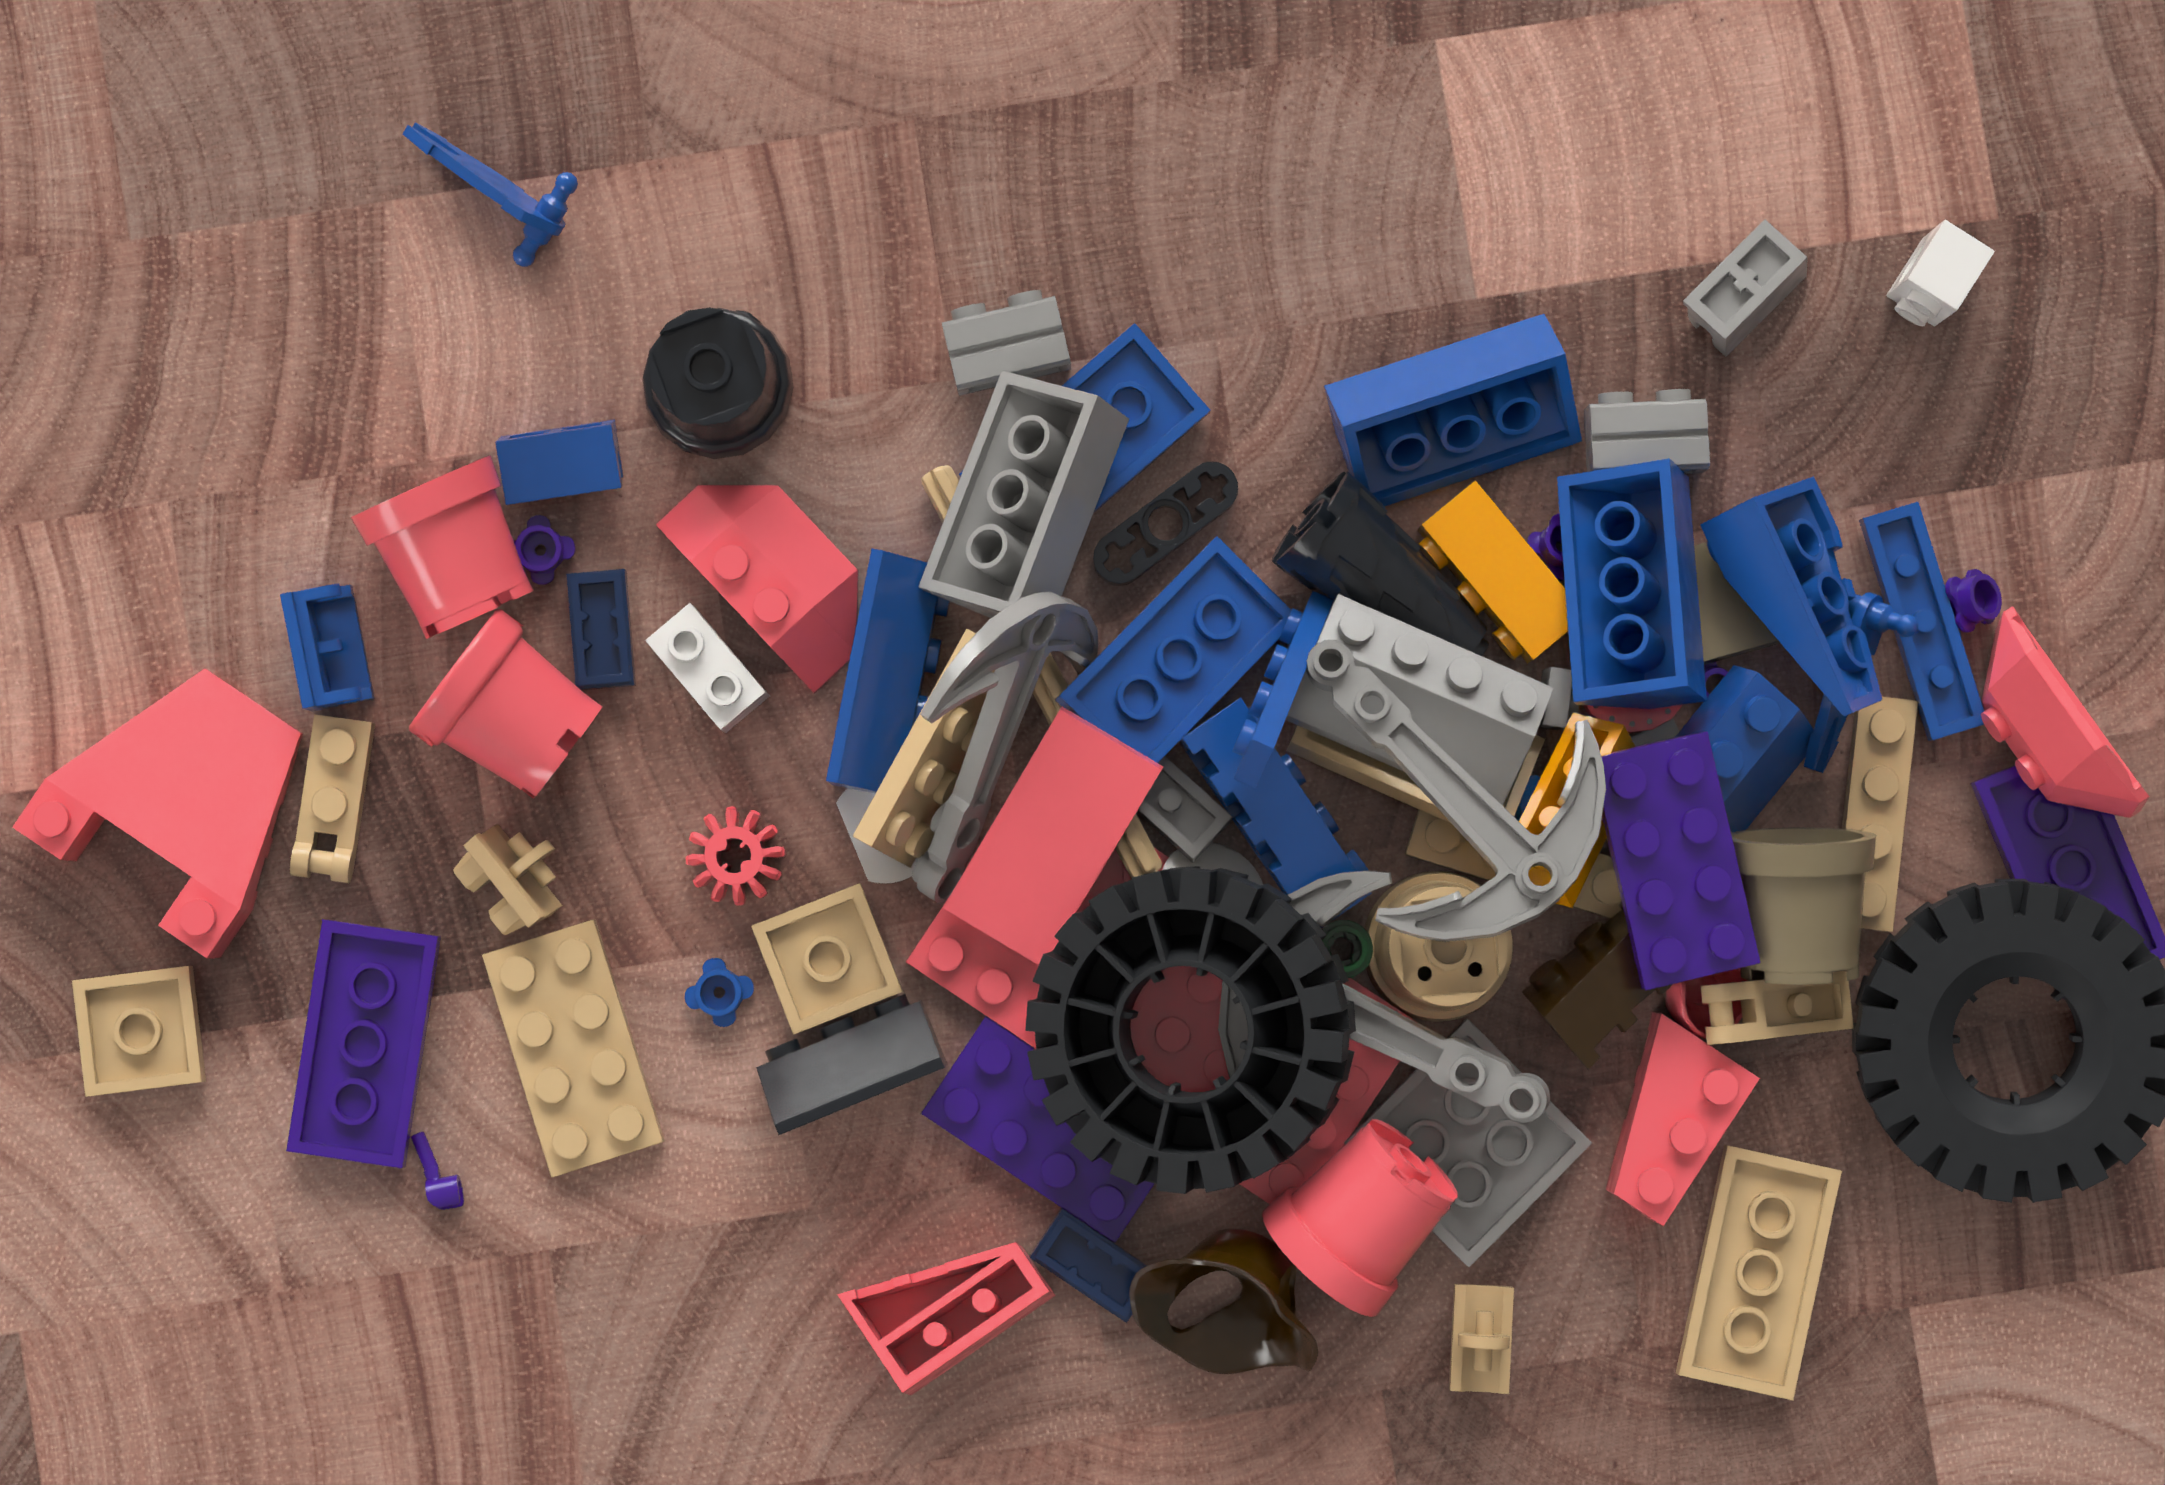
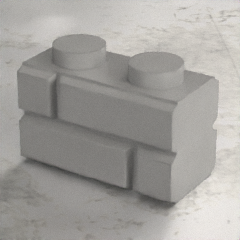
M1032 290L1008 297L1009 307L986 312L985 304L978 303L951 311L953 320L942 322V327L959 396L995 388L1001 371L1029 378H1037L1071 370L1070 356L1055 296L1043 298L1041 290Z
M1691 390L1657 391L1656 401L1633 402L1632 392L1598 394V404H1589L1584 409L1587 472L1668 458L1685 474L1704 473L1709 469L1710 451L1706 399H1691Z

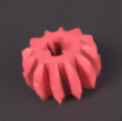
M734 806L727 807L725 813L726 828H722L714 815L708 814L704 817V822L713 833L711 838L709 839L697 832L690 834L689 840L694 844L704 846L705 852L704 854L686 856V864L689 866L706 864L707 870L697 875L693 880L697 888L706 886L714 878L718 880L712 890L711 900L721 902L729 885H732L734 904L742 906L746 902L744 886L746 884H749L758 898L767 896L766 887L758 879L761 873L773 880L778 881L781 879L782 872L777 868L766 866L767 858L785 857L786 850L784 847L779 846L765 848L764 843L774 838L779 832L775 825L772 824L765 827L758 834L754 833L760 821L761 814L759 812L751 810L745 819L743 827H739L737 808ZM736 839L742 840L740 848H750L751 860L741 862V872L731 873L729 872L732 867L731 864L725 863L722 865L721 852L730 850L731 841Z

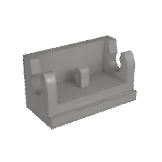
M1764 220L1683 300V304L1688 308L1690 322L1695 328H1698L1700 325L1704 327L1712 336L1714 347L1725 357L1728 356L1807 277V256L1767 220Z

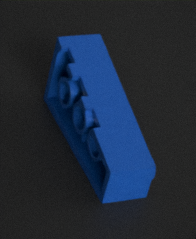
M1241 697L1182 737L1179 742L1224 809L1233 817V822L1282 893L1289 895L1319 878L1343 872L1368 870L1354 849L1346 854L1333 836L1334 833L1340 830L1338 825L1321 801L1312 805L1300 787L1307 781L1287 753L1280 757L1274 748L1256 788L1234 779L1243 757L1232 752L1246 719L1256 723L1258 721L1257 717L1248 714L1250 708L1248 709ZM1370 892L1367 895L1357 899L1337 917L1342 915L1344 912L1358 904L1360 901H1362L1372 893Z

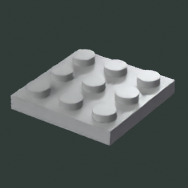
M1465 1019L1448 1036H1456L1510 1062L1515 1074L1522 1073L1469 1019ZM1463 1063L1459 1068V1076L1463 1082L1475 1084L1479 1079V1071L1475 1065ZM1417 1068L1344 1142L1346 1145L1372 1119H1378L1399 1130L1414 1143L1409 1150L1422 1161L1429 1156L1444 1171L1456 1188L1458 1197L1432 1232L1467 1267H1470L1592 1144L1551 1101L1547 1110L1538 1119L1529 1123H1518L1509 1119L1502 1111L1500 1105L1486 1108L1432 1082L1426 1072ZM1525 1089L1514 1091L1512 1097L1514 1105L1521 1110L1531 1109L1533 1097L1530 1092Z

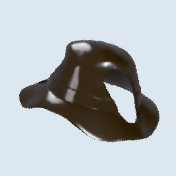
M1243 1229L1219 1230L1201 1241L1182 1258L1167 1259L1145 1266L1136 1273L1131 1282L1129 1296L1136 1324L1152 1340L1197 1368L1215 1374H1234L1263 1367L1297 1366L1309 1372L1312 1370L1318 1357V1346L1315 1338L1295 1316L1294 1288L1297 1267L1287 1258L1274 1241L1260 1234ZM1215 1271H1227L1238 1278L1242 1290L1240 1298L1232 1304L1210 1314L1201 1322L1185 1329L1176 1328L1169 1323L1167 1313L1171 1304L1180 1292L1195 1279Z

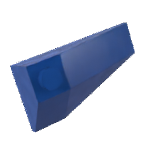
M1814 476L1755 496L1700 524L1707 539L1709 553L1719 565L1724 578L1843 717L1883 700L1866 635L1852 623L1848 607L1849 601L1856 598L1852 580L1841 579L1834 552L1843 548L1840 533Z

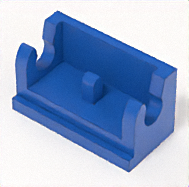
M615 419L501 436L495 441L506 505L622 488L621 478H623V469Z
M331 584L280 594L302 709L313 712L375 699L353 586Z

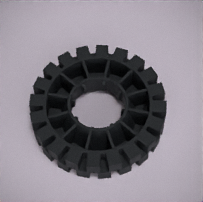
M1200 866L1179 867L1132 877V880L1113 885L1090 899V905L1085 910L1072 914L1054 936L1059 942L1053 952L1043 954L1033 978V982L1039 984L1040 987L1037 999L1030 1000L1027 1003L1025 1031L1035 1032L1036 1049L1027 1052L1033 1080L1044 1079L1050 1094L1042 1102L1056 1126L1066 1122L1076 1134L1070 1143L1092 1162L1099 1158L1113 1165L1110 1174L1134 1185L1147 1181L1157 1184L1156 1191L1186 1194L1193 1189H1205L1206 1193L1235 1187L1250 1178L1255 1179L1289 1159L1311 1140L1309 1137L1317 1128L1325 1124L1340 1100L1336 1097L1340 1085L1348 1080L1354 1051L1348 1050L1349 1035L1356 1031L1354 1001L1347 1002L1343 983L1349 980L1338 953L1330 955L1322 942V939L1327 935L1309 913L1301 915L1289 905L1292 898L1268 883L1259 885L1249 881V875L1223 868L1209 870L1201 869ZM1174 966L1196 967V975L1205 976L1210 972L1222 979L1236 994V997L1232 999L1234 1004L1241 1002L1248 1026V1040L1240 1043V1048L1246 1050L1244 1057L1229 1080L1226 1081L1221 1076L1213 1081L1216 1088L1214 1090L1206 1092L1180 1091L1181 1084L1177 1082L1169 1087L1147 1071L1141 1063L1146 1060L1143 1055L1137 1056L1130 1028L1131 1019L1136 1018L1138 1015V1011L1133 1010L1134 1003L1142 988L1150 979L1154 983L1165 979L1162 970Z
M1995 879V883L1984 885L1971 883L1947 891L1948 896L1934 904L1926 902L1904 918L1907 924L1895 936L1890 933L1873 956L1877 961L1870 975L1863 976L1855 1001L1859 1006L1857 1023H1853L1852 1052L1857 1057L1859 1071L1856 1073L1864 1097L1876 1115L1875 1118L1896 1146L1918 1167H1923L1940 1182L1961 1192L1964 1189L1977 1192L1983 1199L2012 1203L2013 1197H2028L2034 1203L2062 1198L2061 1191L2075 1186L2084 1191L2108 1179L2106 1170L2118 1161L2127 1165L2147 1145L2142 1140V1137L2153 1124L2160 1127L2165 1117V969L2158 956L2149 951L2143 943L2145 939L2123 918L2074 890L2048 882L2043 884L2029 882L2026 879ZM2008 977L2009 982L2012 984H2019V977H2028L2043 981L2054 987L2055 990L2050 996L2057 1002L2062 998L2065 999L2072 1012L2076 1033H2069V1040L2076 1043L2072 1059L2062 1076L2059 1077L2054 1074L2051 1077L2055 1081L2053 1085L2036 1095L2021 1099L2017 1092H2010V1099H2001L1986 1095L1975 1089L1974 1087L1979 1081L1972 1074L1967 1079L1963 1077L1953 1052V1044L1960 1043V1037L1953 1035L1954 1025L1966 1001L1970 999L1974 1003L1978 999L1974 995L1977 990L1993 981Z

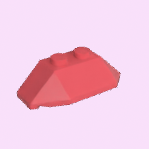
M698 485L656 524L666 537L814 694L850 661L857 625L858 570L778 485Z
M2012 606L2004 611L1995 629L1981 700L1984 712L1981 713V718L1986 729L1997 742L2001 743L2005 740L2018 758L2015 760V767L2022 780L2032 790L2039 788L2047 801L2127 818L2133 817L2141 811L2150 796L2115 751L2026 627L2014 607Z

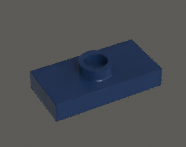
M625 569L566 574L575 685L580 690L636 686L627 571Z
M1061 1208L1029 1257L1127 1323L1133 1315L1129 1296L1131 1282L1136 1273L1147 1265Z

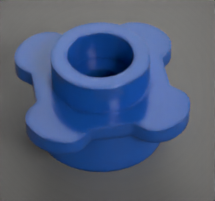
M708 959L702 966L703 975L698 979L696 985L686 990L685 1002L689 1008L702 1009L705 1013L711 1015L715 1025L727 1027L735 1022V1011L743 999L750 998L753 995L754 984L748 976H737L729 971L722 959ZM716 987H722L725 990V995L722 998L715 997L714 990Z

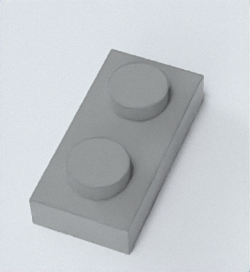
M1164 756L1158 763L1163 766V769L1137 813L1194 863L1232 822L1233 817Z

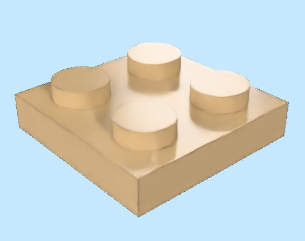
M861 883L751 926L793 1035L903 992Z
M193 966L72 980L85 1097L206 1082Z

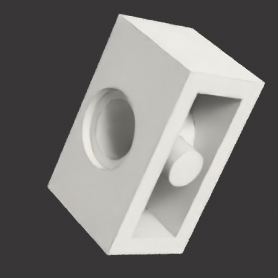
M1944 220L1922 238L1886 296L1897 303L1894 308L1895 311L1906 320L1918 326H1925L1928 322L1935 327L1959 309L1995 251L1949 221Z
M691 603L686 605L645 640L719 729L725 733L770 697L767 691Z

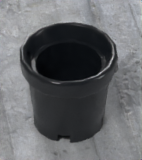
M711 307L688 310L667 322L661 330L659 338L649 350L642 377L646 409L660 433L683 451L711 459L744 455L768 441L787 416L794 388L790 359L774 332L765 327L749 312Z

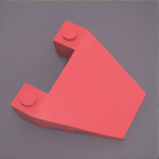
M203 669L45 778L12 828L58 859L77 861L104 820H108L191 876L158 926L205 958H221L253 910L258 893L256 889L265 858H268L273 840L271 836L280 805H283L303 733L208 669Z

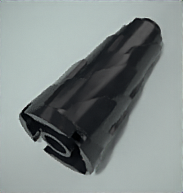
M1348 471L1346 473L1342 472L1335 477L1302 512L1306 516L1299 526L1292 525L1273 554L1272 562L1308 589H1318L1334 601L1337 595L1340 594L1480 656L1485 653L1489 646V642L1483 638L1486 634L1487 626L1460 598L1459 590L1419 553L1421 547L1386 514L1387 510L1384 505Z

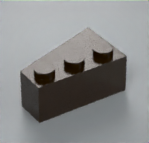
M1622 901L1619 904L1621 910L1605 924L1596 922L1582 931L1574 941L1576 947L1560 961L1552 959L1536 969L1529 978L1531 985L1522 991L1534 1008L1587 1070L1601 1058L1594 1048L1615 1026L1621 1032H1626L1638 1020L1631 1011L1655 990L1658 994H1664L1673 985L1670 984L1649 990L1641 988Z

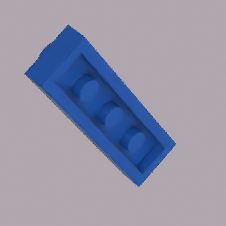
M1919 502L1860 519L1859 523L1884 602L1891 605L1895 613L1912 615L1918 622V630L1914 635L1902 637L1896 631H1894L1915 701H1918V711L1927 740L1932 741L1984 725L1981 718V713L1984 712L1949 598L1946 595L1944 581Z
M1312 591L1303 612L1292 608L1279 637L1280 641L1289 644L1288 648L1277 644L1263 676L1274 682L1272 685L1261 682L1248 714L1257 717L1258 721L1256 723L1246 719L1232 751L1243 756L1235 774V780L1253 788L1257 787L1306 671L1308 654L1318 641L1333 604V599Z

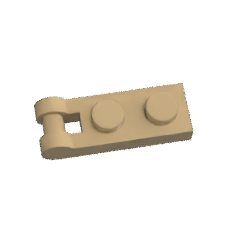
M314 714L296 841L290 861L291 876L309 878L311 873L330 875L333 882L347 884L351 882L375 723ZM318 832L337 835L334 852L316 850Z
M1847 970L1833 971V983L1773 984L1765 983V979L1701 986L1702 1003L1709 1004L1711 1026L1705 1027L1707 1045L1854 1029ZM1741 1000L1743 1023L1734 1024L1732 1001Z

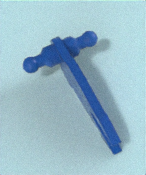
M416 122L413 127L407 125L402 135L425 154L431 155L471 186L500 204L501 209L519 221L526 223L523 228L525 238L521 245L517 246L513 252V259L517 265L522 267L530 266L535 260V253L539 246L547 245L553 235H560L566 225L563 220L568 210L566 201L569 195L576 191L578 181L574 174L569 172L559 174L552 192L544 194L538 202L526 194L525 190L447 142V139Z
M1870 592L1865 593L1863 596L1855 594L1856 598L1849 601L1848 607L1852 623L1865 633L1871 655H1875L1881 635L1887 630L1896 631L1902 637H1910L1918 630V622L1914 616L1895 613L1893 607L1884 603L1880 595ZM1825 694L1822 698L1814 731L1810 733L1804 767L1821 773L1824 772L1839 743L1837 740L1847 716L1843 717Z

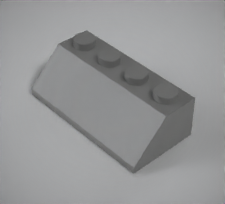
M1001 371L918 587L989 618L994 617L1020 598L1035 593L1052 592L1062 596L1129 418L1098 395Z
M1338 594L1329 611L1317 643L1324 640H1337L1344 643L1354 656L1355 666L1369 668L1410 710L1412 721L1503 806L1535 738L1554 688ZM1333 653L1325 654L1319 660L1321 667L1328 672L1337 671L1342 666L1340 657ZM1305 671L1286 720L1404 771L1384 749L1375 748L1333 705L1332 692L1324 691L1314 686ZM1370 695L1361 701L1362 709L1369 714H1377L1384 708L1383 702L1377 696Z

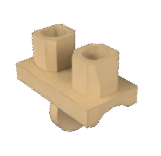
M497 824L482 834L474 835L463 845L468 852L453 869L454 874L465 888L473 893L492 881L504 898L488 910L491 921L503 935H507L525 925L529 928L551 916L563 906L547 886L556 878L544 862L555 850L549 840H545L533 848L521 832L510 839Z
M1454 1283L1449 1375L1450 1391L1509 1394L1514 1287Z

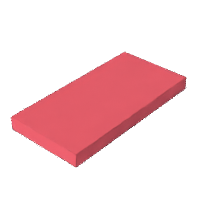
M1062 706L943 909L1039 965L1043 954L1053 952L1059 942L1054 936L1072 914L1077 913L1163 769V766Z

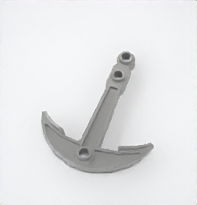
M1052 592L1035 593L1020 598L989 619L956 655L937 683L920 714L932 724L967 700L988 691L953 793L935 812L930 825L931 830L935 834L929 850L917 861L912 872V879L917 882V889L936 903L941 904L947 901L965 871L966 862L973 855L991 807L993 791L1047 656L1052 651H1060L1073 665L1078 676L1098 656L1097 627L1088 610L1071 599Z
M1324 640L1317 643L1310 650L1307 657L1306 672L1311 683L1321 690L1332 692L1333 705L1375 748L1384 749L1494 869L1496 874L1495 877L1464 898L1457 891L1419 905L1399 908H1378L1375 921L1397 932L1427 940L1450 942L1490 938L1539 917L1558 902L1575 883L1600 833L1606 792L1605 774L1598 742L1588 720L1577 721L1575 724V745L1571 768L1557 801V804L1562 807L1542 833L1535 835L1530 833L1412 721L1410 710L1369 668L1355 666L1354 656L1344 643L1337 640ZM1328 653L1336 654L1340 657L1342 666L1337 671L1328 672L1321 667L1319 663L1320 658ZM1370 695L1377 696L1383 702L1384 708L1377 714L1366 713L1361 707L1363 698ZM1535 866L1545 867L1551 875L1550 882L1544 886L1533 884L1528 876L1529 870Z
M1366 870L1343 872L1319 878L1287 895L1292 898L1289 905L1301 915L1309 913L1318 925L1324 927L1330 924L1357 899L1378 888L1392 884L1391 872ZM1223 981L1218 1031L1228 1074L1231 1078L1239 1067L1246 1051L1240 1048V1043L1248 1040V1026L1241 1002L1234 1004L1232 999L1236 997V994ZM1343 984L1346 1001H1354L1356 1031L1349 1035V1039L1426 1072L1432 1082L1486 1108L1500 1105L1504 1114L1515 1122L1529 1123L1535 1121L1547 1110L1550 1103V1092L1547 1084L1539 1076L1531 1073L1515 1074L1510 1062L1456 1036L1446 1038ZM1471 1063L1477 1067L1479 1079L1475 1084H1467L1461 1080L1459 1076L1461 1064ZM1525 1089L1530 1092L1533 1097L1531 1109L1521 1110L1514 1105L1512 1097L1515 1090Z

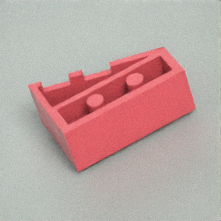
M1652 1012L1648 1027L1649 1033L1640 1066L1638 1065L1634 1090L1626 1119H1624L1606 1190L1653 1222L1664 1226L1760 1078L1712 1046L1707 1045L1706 1042L1662 1013Z
M1017 1242L946 1262L944 1265L920 1272L891 1278V1280L837 1294L901 1392L908 1395H913L1056 1296L1025 1249Z

